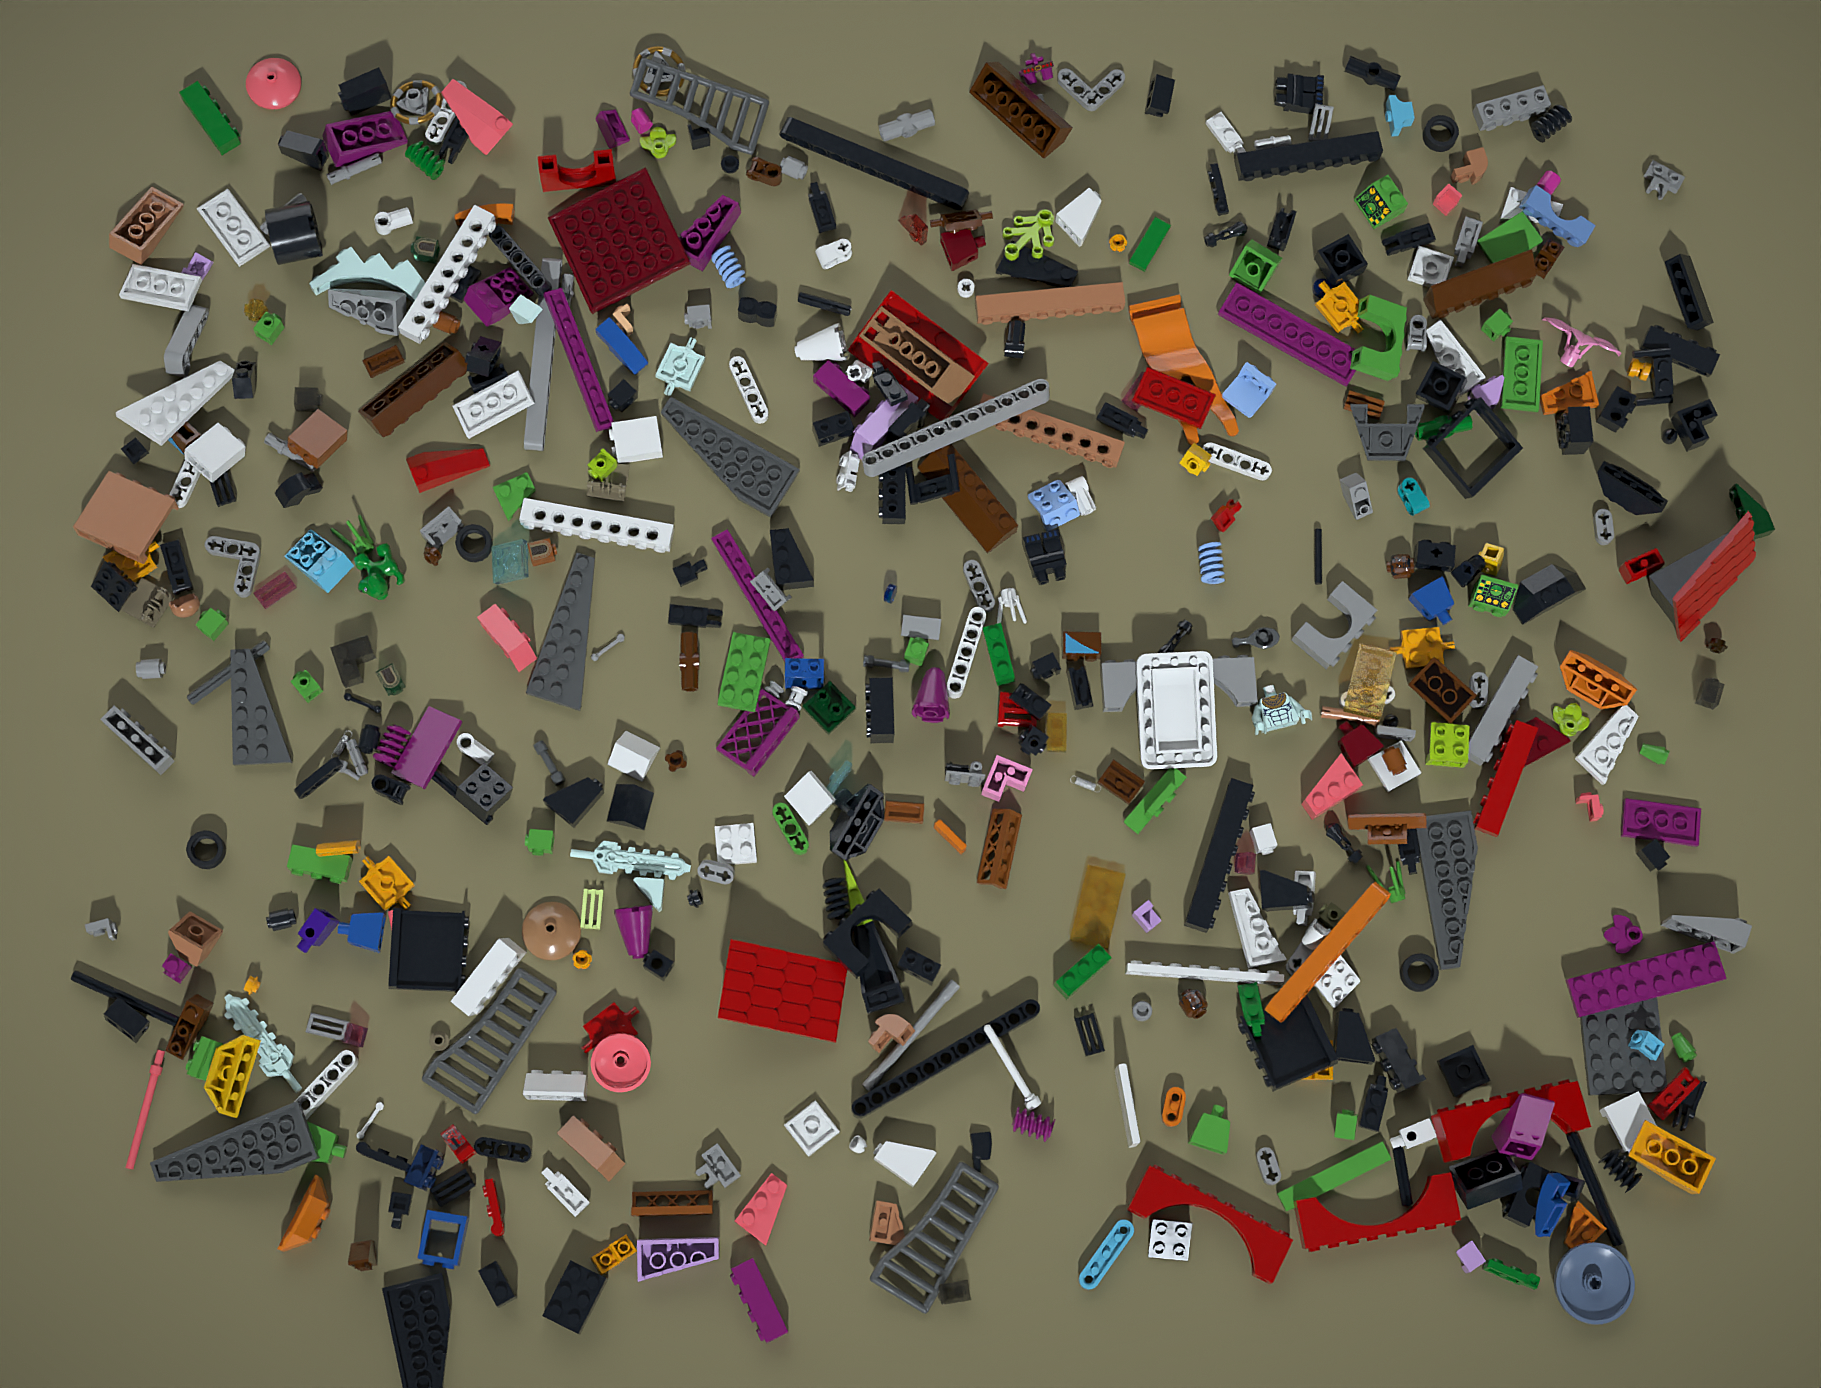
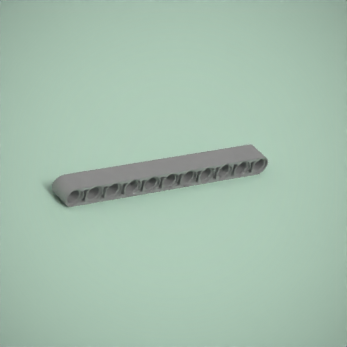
M543 258L541 273L551 283L552 290L560 288L562 259ZM538 296V306L543 310L536 317L529 392L535 404L527 407L524 450L544 451L556 327L544 296Z
M1037 379L872 450L862 457L864 473L869 477L878 476L1042 405L1050 399L1049 383L1045 379Z

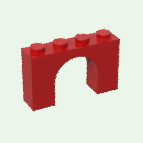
M612 149L593 151L594 162L589 166L576 169L560 166L556 155L538 156L539 175L543 192L609 186L616 183Z

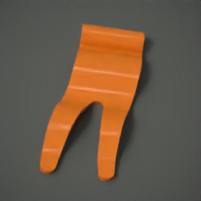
M1180 294L1130 305V320L1132 325L1135 326L1139 345L1148 366L1179 380L1187 376L1196 387L1216 394L1210 410L1221 421L1227 434L1232 437L1236 436L1239 432L1236 419L1222 398L1211 369L1194 344L1185 310L1181 307ZM1178 420L1184 430L1188 444H1198L1197 428Z

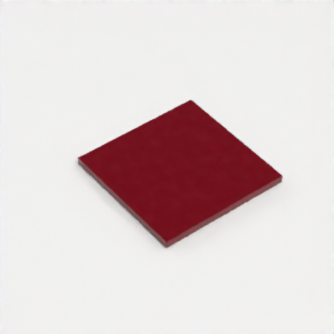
M646 167L548 217L592 314L691 264Z

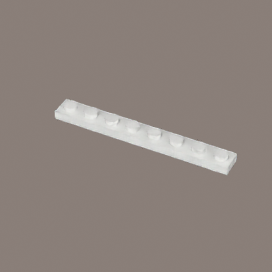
M1136 960L1126 965L1125 974L1240 983L1257 982V984L1280 986L1284 983V975L1279 974V971L1259 973L1260 970L1248 969V972H1243L1239 968L1221 970V967L1217 966L1202 969L1200 965H1189L1188 968L1182 967L1181 964L1171 963L1170 966H1162L1160 962H1150V965L1143 964L1142 961Z

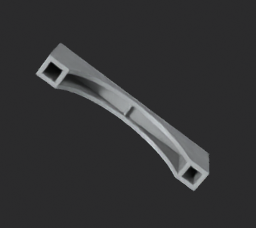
M1224 655L1213 659L1214 684L1229 696L1236 707L1255 706L1258 700L1254 657L1239 655L1237 658H1230V656ZM1133 659L1117 663L1115 660H1107L1101 664L1103 712H1122L1128 699L1137 690L1136 662Z

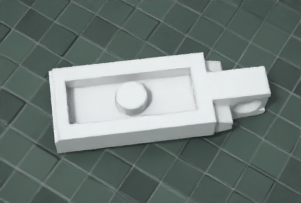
M1222 112L1206 120L1207 127L1226 152H1233L1235 156L1237 153L1246 152L1242 146L1244 144L1242 139Z
M1295 871L1294 881L1308 886L1314 892L1316 873L1313 871ZM1313 903L1312 908L1293 910V914L1297 915L1296 923L1300 926H1307L1308 915H1312Z
M548 1167L541 1172L548 1179L545 1183L548 1189L575 1217L590 1203L563 1174L559 1172L553 1174Z

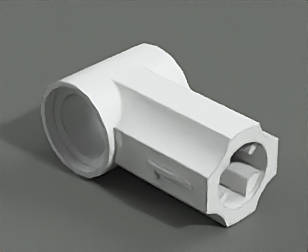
M407 207L390 213L380 212L374 218L376 230L381 235H387L393 229L413 224ZM381 222H387L386 225H380Z
M856 360L852 366L848 367L846 372L848 379L851 381L859 380L865 384L873 370Z
M1083 476L1065 483V487L1077 501L1081 516L1088 515L1096 510V506L1088 492V484Z
M468 733L461 734L457 739L459 750L480 765L483 763L488 765L495 755ZM463 740H470L471 745L464 748L461 746Z

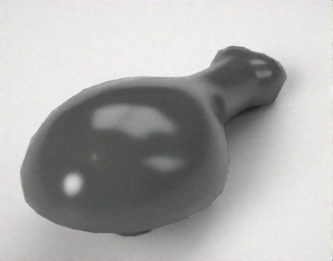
M1262 627L1246 638H1233L1232 646L1237 648L1240 645H1253L1261 649H1267L1276 645L1280 636L1275 629Z

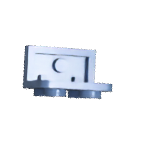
M1246 362L1239 375L1223 392L1222 398L1245 416L1251 418L1272 394L1276 383L1269 376L1261 373L1256 366Z
M1060 480L1051 482L1028 494V500L1040 513L1046 531H1050L1080 516L1075 497Z

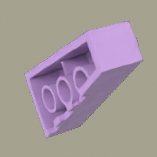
M904 386L902 388L908 395V400L892 407L887 400H882L876 407L877 410L874 413L870 412L865 418V422L862 425L859 424L854 429L853 433L855 435L849 451L857 454L861 460L864 454L882 447L888 435V428L908 409V405L911 402L917 403L918 397Z
M719 1237L638 1239V1282L719 1259Z

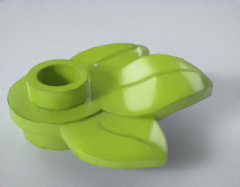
M657 126L651 130L650 136L640 137V144L643 149L651 151L654 157L664 158L669 148L676 144V135H667L662 127Z
M1577 703L1569 704L1566 709L1558 706L1553 708V719L1559 724L1560 732L1567 737L1573 736L1578 731L1585 730L1589 726L1590 719L1582 716L1581 707Z

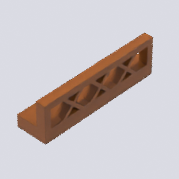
M1012 809L992 810L977 878L978 884L993 885L999 889L1007 888L1022 818L1021 814ZM998 814H1004L1002 821L998 824ZM998 832V833H999V838H998V840L994 843V842H993V837H994V835ZM994 851V852H995V856H994V858L990 861V860H989V855ZM990 869V879H984L985 873Z
M713 1190L632 1192L631 1215L632 1217L713 1215ZM680 1195H685L690 1200L686 1206H678L674 1201ZM700 1195H709V1205H698L695 1200ZM637 1196H645L650 1203L646 1207H637ZM660 1196H666L671 1201L667 1206H658L655 1203Z

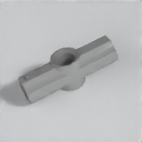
M928 109L913 115L910 113L902 114L895 121L879 125L878 129L882 140L885 142L900 136L904 138L911 137L919 130L934 126L935 120L932 111Z

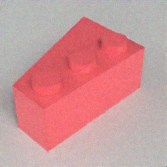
M494 604L480 614L477 619L493 641L505 652V656L511 659L517 671L520 672L537 659L528 643L531 640L525 632L520 633V627L514 620L510 621L508 619L510 616L504 608L500 609Z
M1342 753L1301 804L1312 820L1357 792L1363 786Z

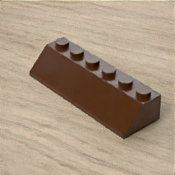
M986 62L969 91L971 95L1042 158H1046L1063 144L1073 128L999 62Z
M1531 249L1430 286L1424 298V303L1431 318L1438 317L1442 319L1451 312L1455 311L1458 313L1467 306L1472 305L1474 307L1486 299L1493 300L1500 294H1510L1516 288H1526L1532 285L1536 277L1533 251Z
M443 342L358 412L377 434L383 438L389 436L396 427L407 422L412 414L419 412L427 402L434 400L438 393L443 389L449 388L457 378L464 376L467 372V363H465V359L459 350Z
M952 444L931 452L917 469L926 480L949 475L947 456L955 454L960 491L942 497V499L987 554L1017 532L1018 524Z

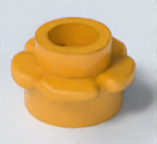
M1116 234L1109 240L1110 248L1113 251L1121 252L1127 246V240L1121 234Z
M579 950V952L573 955V964L578 969H586L590 966V962H592V956L586 950Z
M250 976L245 984L244 991L249 992V995L252 992L256 993L259 989L261 982L258 981L257 976L256 978Z

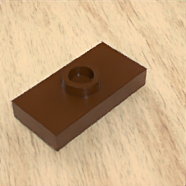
M397 345L362 360L370 378L405 363Z

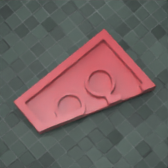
M772 1173L735 1220L739 1226L765 1246L768 1243L787 1188V1184Z

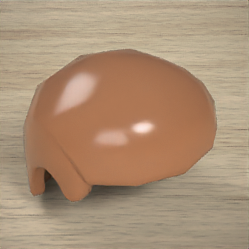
M192 593L169 602V606L175 616L187 618L198 611L200 601L197 595Z

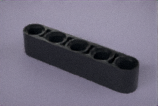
M496 226L492 233L489 232L492 242L539 296H543L545 292L552 290L551 283L501 226Z

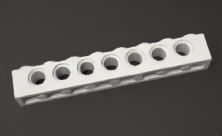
M476 205L473 206L398 327L400 334L421 344L423 339H427L432 324L437 323L442 308H446L449 303L448 298L452 293L456 292L459 285L458 282L466 276L470 263L476 260L479 248H483L487 241V235L489 232L492 233L496 227L494 214ZM476 227L482 228L480 231H473ZM467 242L472 243V245L469 247L464 246V244ZM458 257L463 258L460 262L454 261ZM447 273H453L451 277H445ZM438 288L444 289L440 293L435 292ZM427 304H434L432 308H426ZM418 319H425L421 324L416 323Z
M527 498L523 500L519 518L521 525L527 529L540 528L548 533L557 531L565 536H572L574 534L579 535L583 539L596 538L604 543L613 541L621 546H628L630 544L635 545L639 549L652 548L660 553L670 552L674 534L673 524ZM538 514L546 515L542 520L536 519ZM557 517H563L564 521L561 523H556L555 519ZM577 520L583 522L581 526H574L573 523ZM594 524L602 525L598 530L592 529ZM613 527L620 528V531L617 533H612L610 530ZM632 530L639 532L637 536L629 535ZM652 533L658 535L654 540L648 538Z

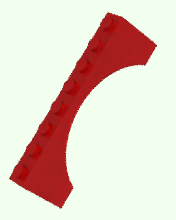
M1569 1079L1559 1081L1557 1086L1549 1083L1542 1085L1539 1090H1536L1535 1087L1524 1089L1523 1094L1555 1102L1550 1120L1565 1134L1591 1127L1578 1081L1570 1082ZM1518 1091L1507 1093L1505 1098H1501V1095L1490 1097L1488 1102H1484L1483 1099L1472 1101L1470 1106H1467L1466 1103L1454 1106L1455 1109L1449 1110L1448 1107L1438 1109L1437 1114L1432 1115L1431 1119L1444 1163L1470 1156L1473 1141L1480 1127L1496 1112L1511 1108L1520 1095Z
M1155 1164L1153 1167L1150 1165L1147 1167L1127 1211L1145 1219L1158 1210L1172 1206L1186 1205L1209 1210L1226 1220L1242 1238L1249 1253L1252 1276L1268 1284H1273L1293 1242V1239L1289 1238L1290 1234L1283 1230L1277 1232L1271 1229V1224L1263 1220L1261 1222L1254 1220L1252 1214L1246 1211L1241 1213L1235 1210L1236 1206L1229 1202L1224 1204L1219 1202L1217 1196L1209 1192L1207 1194L1200 1192L1198 1186L1192 1183L1187 1185L1181 1182L1182 1178L1175 1174L1167 1175L1164 1173L1163 1168Z
M1451 1172L1428 1176L1424 1189L1413 1206L1401 1216L1378 1225H1359L1342 1220L1329 1212L1316 1197L1293 1201L1302 1249L1308 1248V1252L1318 1251L1320 1246L1327 1245L1328 1248L1339 1247V1243L1347 1241V1245L1359 1243L1361 1238H1366L1367 1241L1379 1239L1378 1235L1386 1234V1238L1398 1236L1399 1231L1404 1230L1406 1234L1415 1233L1417 1228L1424 1227L1425 1230L1436 1229V1225L1444 1223V1227L1456 1225V1221L1461 1220Z

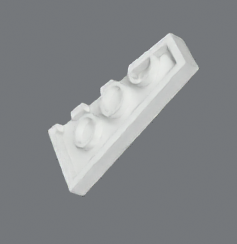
M1441 320L1426 330L1427 338L1439 364L1467 377V383L1459 398L1486 379L1482 371Z

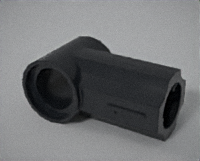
M1010 321L1004 357L1023 359L1025 323L1022 321Z

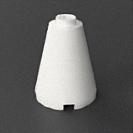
M834 324L797 342V346L794 347L796 357H800L801 360H847L848 357L844 356V352L847 351L843 331L838 330V327H841L840 324Z

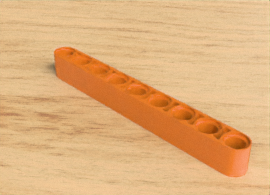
M1377 882L1372 883L1272 998L1265 1011L1282 1023L1384 906L1391 893Z

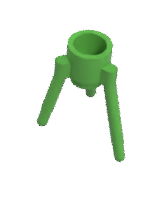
M358 515V519L365 537L359 535L349 520L346 521L357 538L354 542L356 545H353L342 534L331 528V531L352 548L356 555L359 553L367 555L374 549V542L368 533L361 515Z
M1396 861L1398 883L1393 867L1390 866L1389 868L1394 885L1388 888L1391 893L1389 898L1391 903L1406 899L1399 861ZM1367 865L1366 868L1375 882L1384 888L1372 868Z

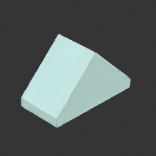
M522 295L509 308L518 324L532 323L543 310L540 306Z
M634 878V884L658 912L662 911L664 879Z

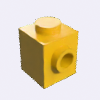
M1193 443L1179 464L1185 467L1189 473L1198 476L1201 471L1204 473L1211 465L1209 460L1212 455Z
M1488 543L1485 544L1482 552L1480 551L1478 554L1484 558L1486 563L1485 568L1481 572L1497 576L1503 562L1504 548Z

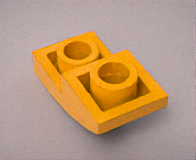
M626 1234L591 1257V1261L602 1276L636 1253L637 1250Z

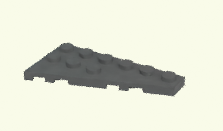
M251 649L230 650L233 765L293 763Z

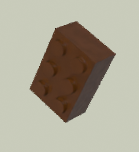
M1435 657L1408 684L1412 690L1450 724L1477 697L1469 687Z

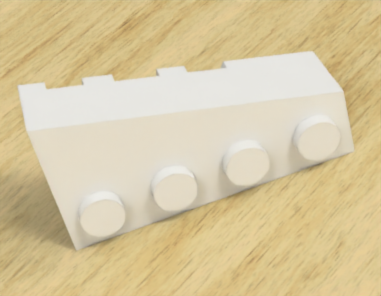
M510 938L498 939L451 1002L468 1016L478 1015L484 1008L483 1004L495 994L496 988L505 981L508 974L527 952Z

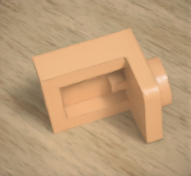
M628 304L619 306L613 313L614 322L627 337L633 334V326L625 318L631 313Z

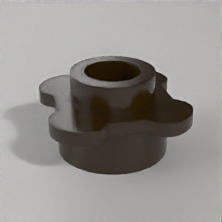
M1711 638L1709 645H1706V648L1710 649L1711 652L1718 654L1724 652L1728 647L1725 645L1726 642L1719 638Z

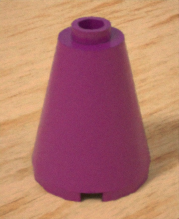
M932 667L925 672L912 706V715L915 718L917 716L922 717L924 722H943V719L946 717L949 719L950 715L945 673L937 667Z
M653 905L614 909V915L628 955H632L633 959L644 958V954H647L649 949Z

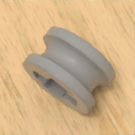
M770 681V685L766 686L765 690L779 699V694L783 693L784 690L774 681Z

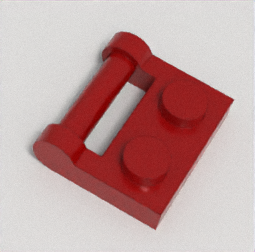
M1000 692L997 727H1003L1004 725L1029 727L1030 724L1036 727L1037 719L1009 699L1012 693ZM1004 714L1031 715V720L1004 718Z

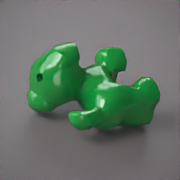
M387 543L381 544L376 548L379 558L384 560L372 562L365 553L359 554L354 558L357 569L360 571L365 569L368 574L366 578L358 583V590L378 600H384L388 596V584L384 579L385 577H397V585H401L405 581L404 575L399 570L397 562L393 559L391 548Z

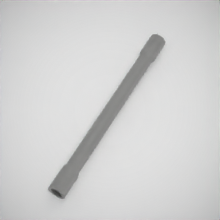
M953 980L948 982L939 996L912 1026L915 1030L913 1035L904 1046L899 1043L895 1046L877 1069L863 1082V1087L870 1092L877 1086L890 1067L941 1007L960 988Z

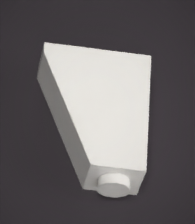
M1090 188L1059 211L1055 222L1079 247L1082 246L1102 201L1100 195L1096 191L1093 192Z
M888 1141L883 1145L880 1143L873 1152L876 1155L874 1157L875 1161L911 1187L916 1184L936 1155V1152L933 1150Z

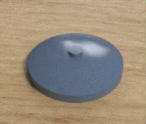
M1590 1242L1577 1245L1564 1254L1555 1271L1554 1289L1560 1305L1571 1317L1588 1324H1605L1617 1319L1627 1310L1633 1299L1635 1279L1629 1262L1618 1250L1606 1244Z

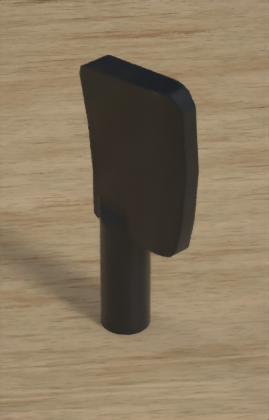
M844 788L834 796L836 800L832 805L837 806L849 817H852L855 811L849 805L853 803L855 798L848 789Z
M990 1132L970 1134L973 1169L980 1173L981 1160H989L991 1156L992 1138Z

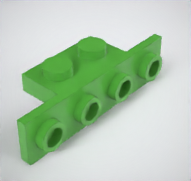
M1169 768L1124 820V824L1138 835L1154 816L1158 817L1164 810L1162 806L1166 801L1170 803L1177 795L1174 792L1187 777L1177 768Z

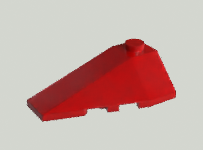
M483 448L422 452L406 459L419 493L490 466Z

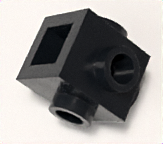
M1030 724L1028 729H1024L1018 737V743L1022 746L1020 750L1029 756L1031 753L1035 756L1038 753L1041 754L1046 748V741L1049 736Z

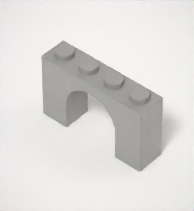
M1343 581L1330 594L1327 600L1346 616L1349 624L1347 634L1340 638H1328L1318 632L1308 622H1305L1292 638L1296 645L1325 669L1330 665L1334 667L1341 659L1338 657L1342 651L1346 653L1352 646L1350 642L1354 638L1358 639L1364 633L1362 628L1366 624L1370 626L1376 619L1374 615L1377 609Z

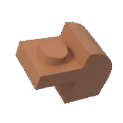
M1484 147L1465 153L1462 159L1465 166L1453 170L1450 176L1452 183H1464L1470 179L1471 184L1474 185L1481 180L1488 166Z
M887 1014L875 1021L878 1029L871 1034L868 1043L875 1051L880 1053L891 1038L904 1046L915 1030L902 1017L895 1014Z

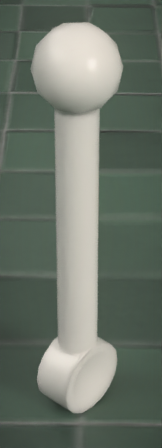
M378 1102L376 1104L375 1111L363 1129L356 1134L358 1139L364 1138L365 1131L377 1113L384 1109L383 1103Z

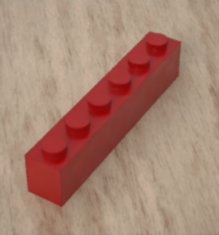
M1518 720L1515 721L1514 725H1509L1506 733L1509 735L1508 741H1504L1500 752L1503 753L1501 760L1497 759L1493 768L1496 771L1494 778L1490 777L1487 788H1489V792L1487 795H1483L1480 802L1483 808L1481 813H1476L1473 821L1476 824L1475 830L1494 837L1499 835L1535 739L1537 727Z

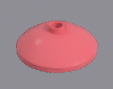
M268 58L256 63L250 69L246 78V90L251 100L258 106L265 109H281L290 105L298 97L301 90V77L297 68L289 61L281 58Z
M625 1033L613 1034L601 1040L591 1056V1070L594 1078L602 1087L613 1092L634 1090L645 1081L651 1067L650 1054L645 1044L637 1037ZM622 1056L624 1057V1061L619 1062L617 1061V1058Z

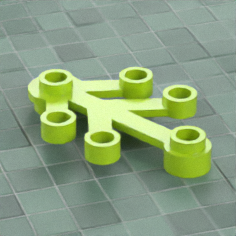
M1043 209L1036 216H1016L1013 223L1016 228L1006 227L1003 229L1002 236L1006 240L1012 239L1015 235H1023L1016 244L1010 243L1006 245L1004 255L1008 260L1012 261L1018 258L1019 251L1031 238L1033 244L1032 256L1034 258H1041L1043 256V248L1040 245L1038 231L1042 227L1045 235L1043 237V245L1046 247L1053 246L1054 237L1051 234L1050 228L1054 222L1052 212ZM1035 223L1032 227H1024V224Z

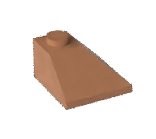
M190 911L169 930L168 934L180 958L197 967L208 957L222 935L223 930Z

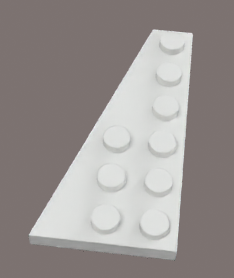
M218 361L117 411L116 417L162 446L232 378L234 369L222 361Z

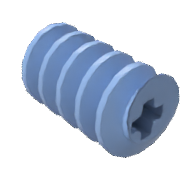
M729 245L716 250L712 254V262L715 263V267L722 276L726 287L734 288L742 284L746 278L742 277L745 271L740 270L741 264H736L738 259L733 258L735 253L729 252L731 250Z
M1220 542L1207 543L1198 548L1200 553L1199 560H1201L1199 566L1202 568L1200 573L1203 575L1201 581L1204 583L1219 584L1225 581V579L1219 577L1225 574L1223 571H1219V569L1224 567L1223 564H1218V562L1223 560V557L1217 556L1222 553V550L1217 549V547L1222 545Z

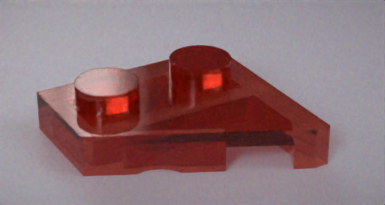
M917 214L904 215L898 220L910 233L909 236L914 242H918L921 246L927 242L928 226Z

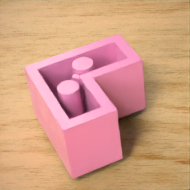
M997 755L981 795L999 802L1006 785L1024 792L1033 769Z

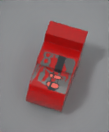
M454 1124L440 1133L462 1164L476 1154L474 1148Z

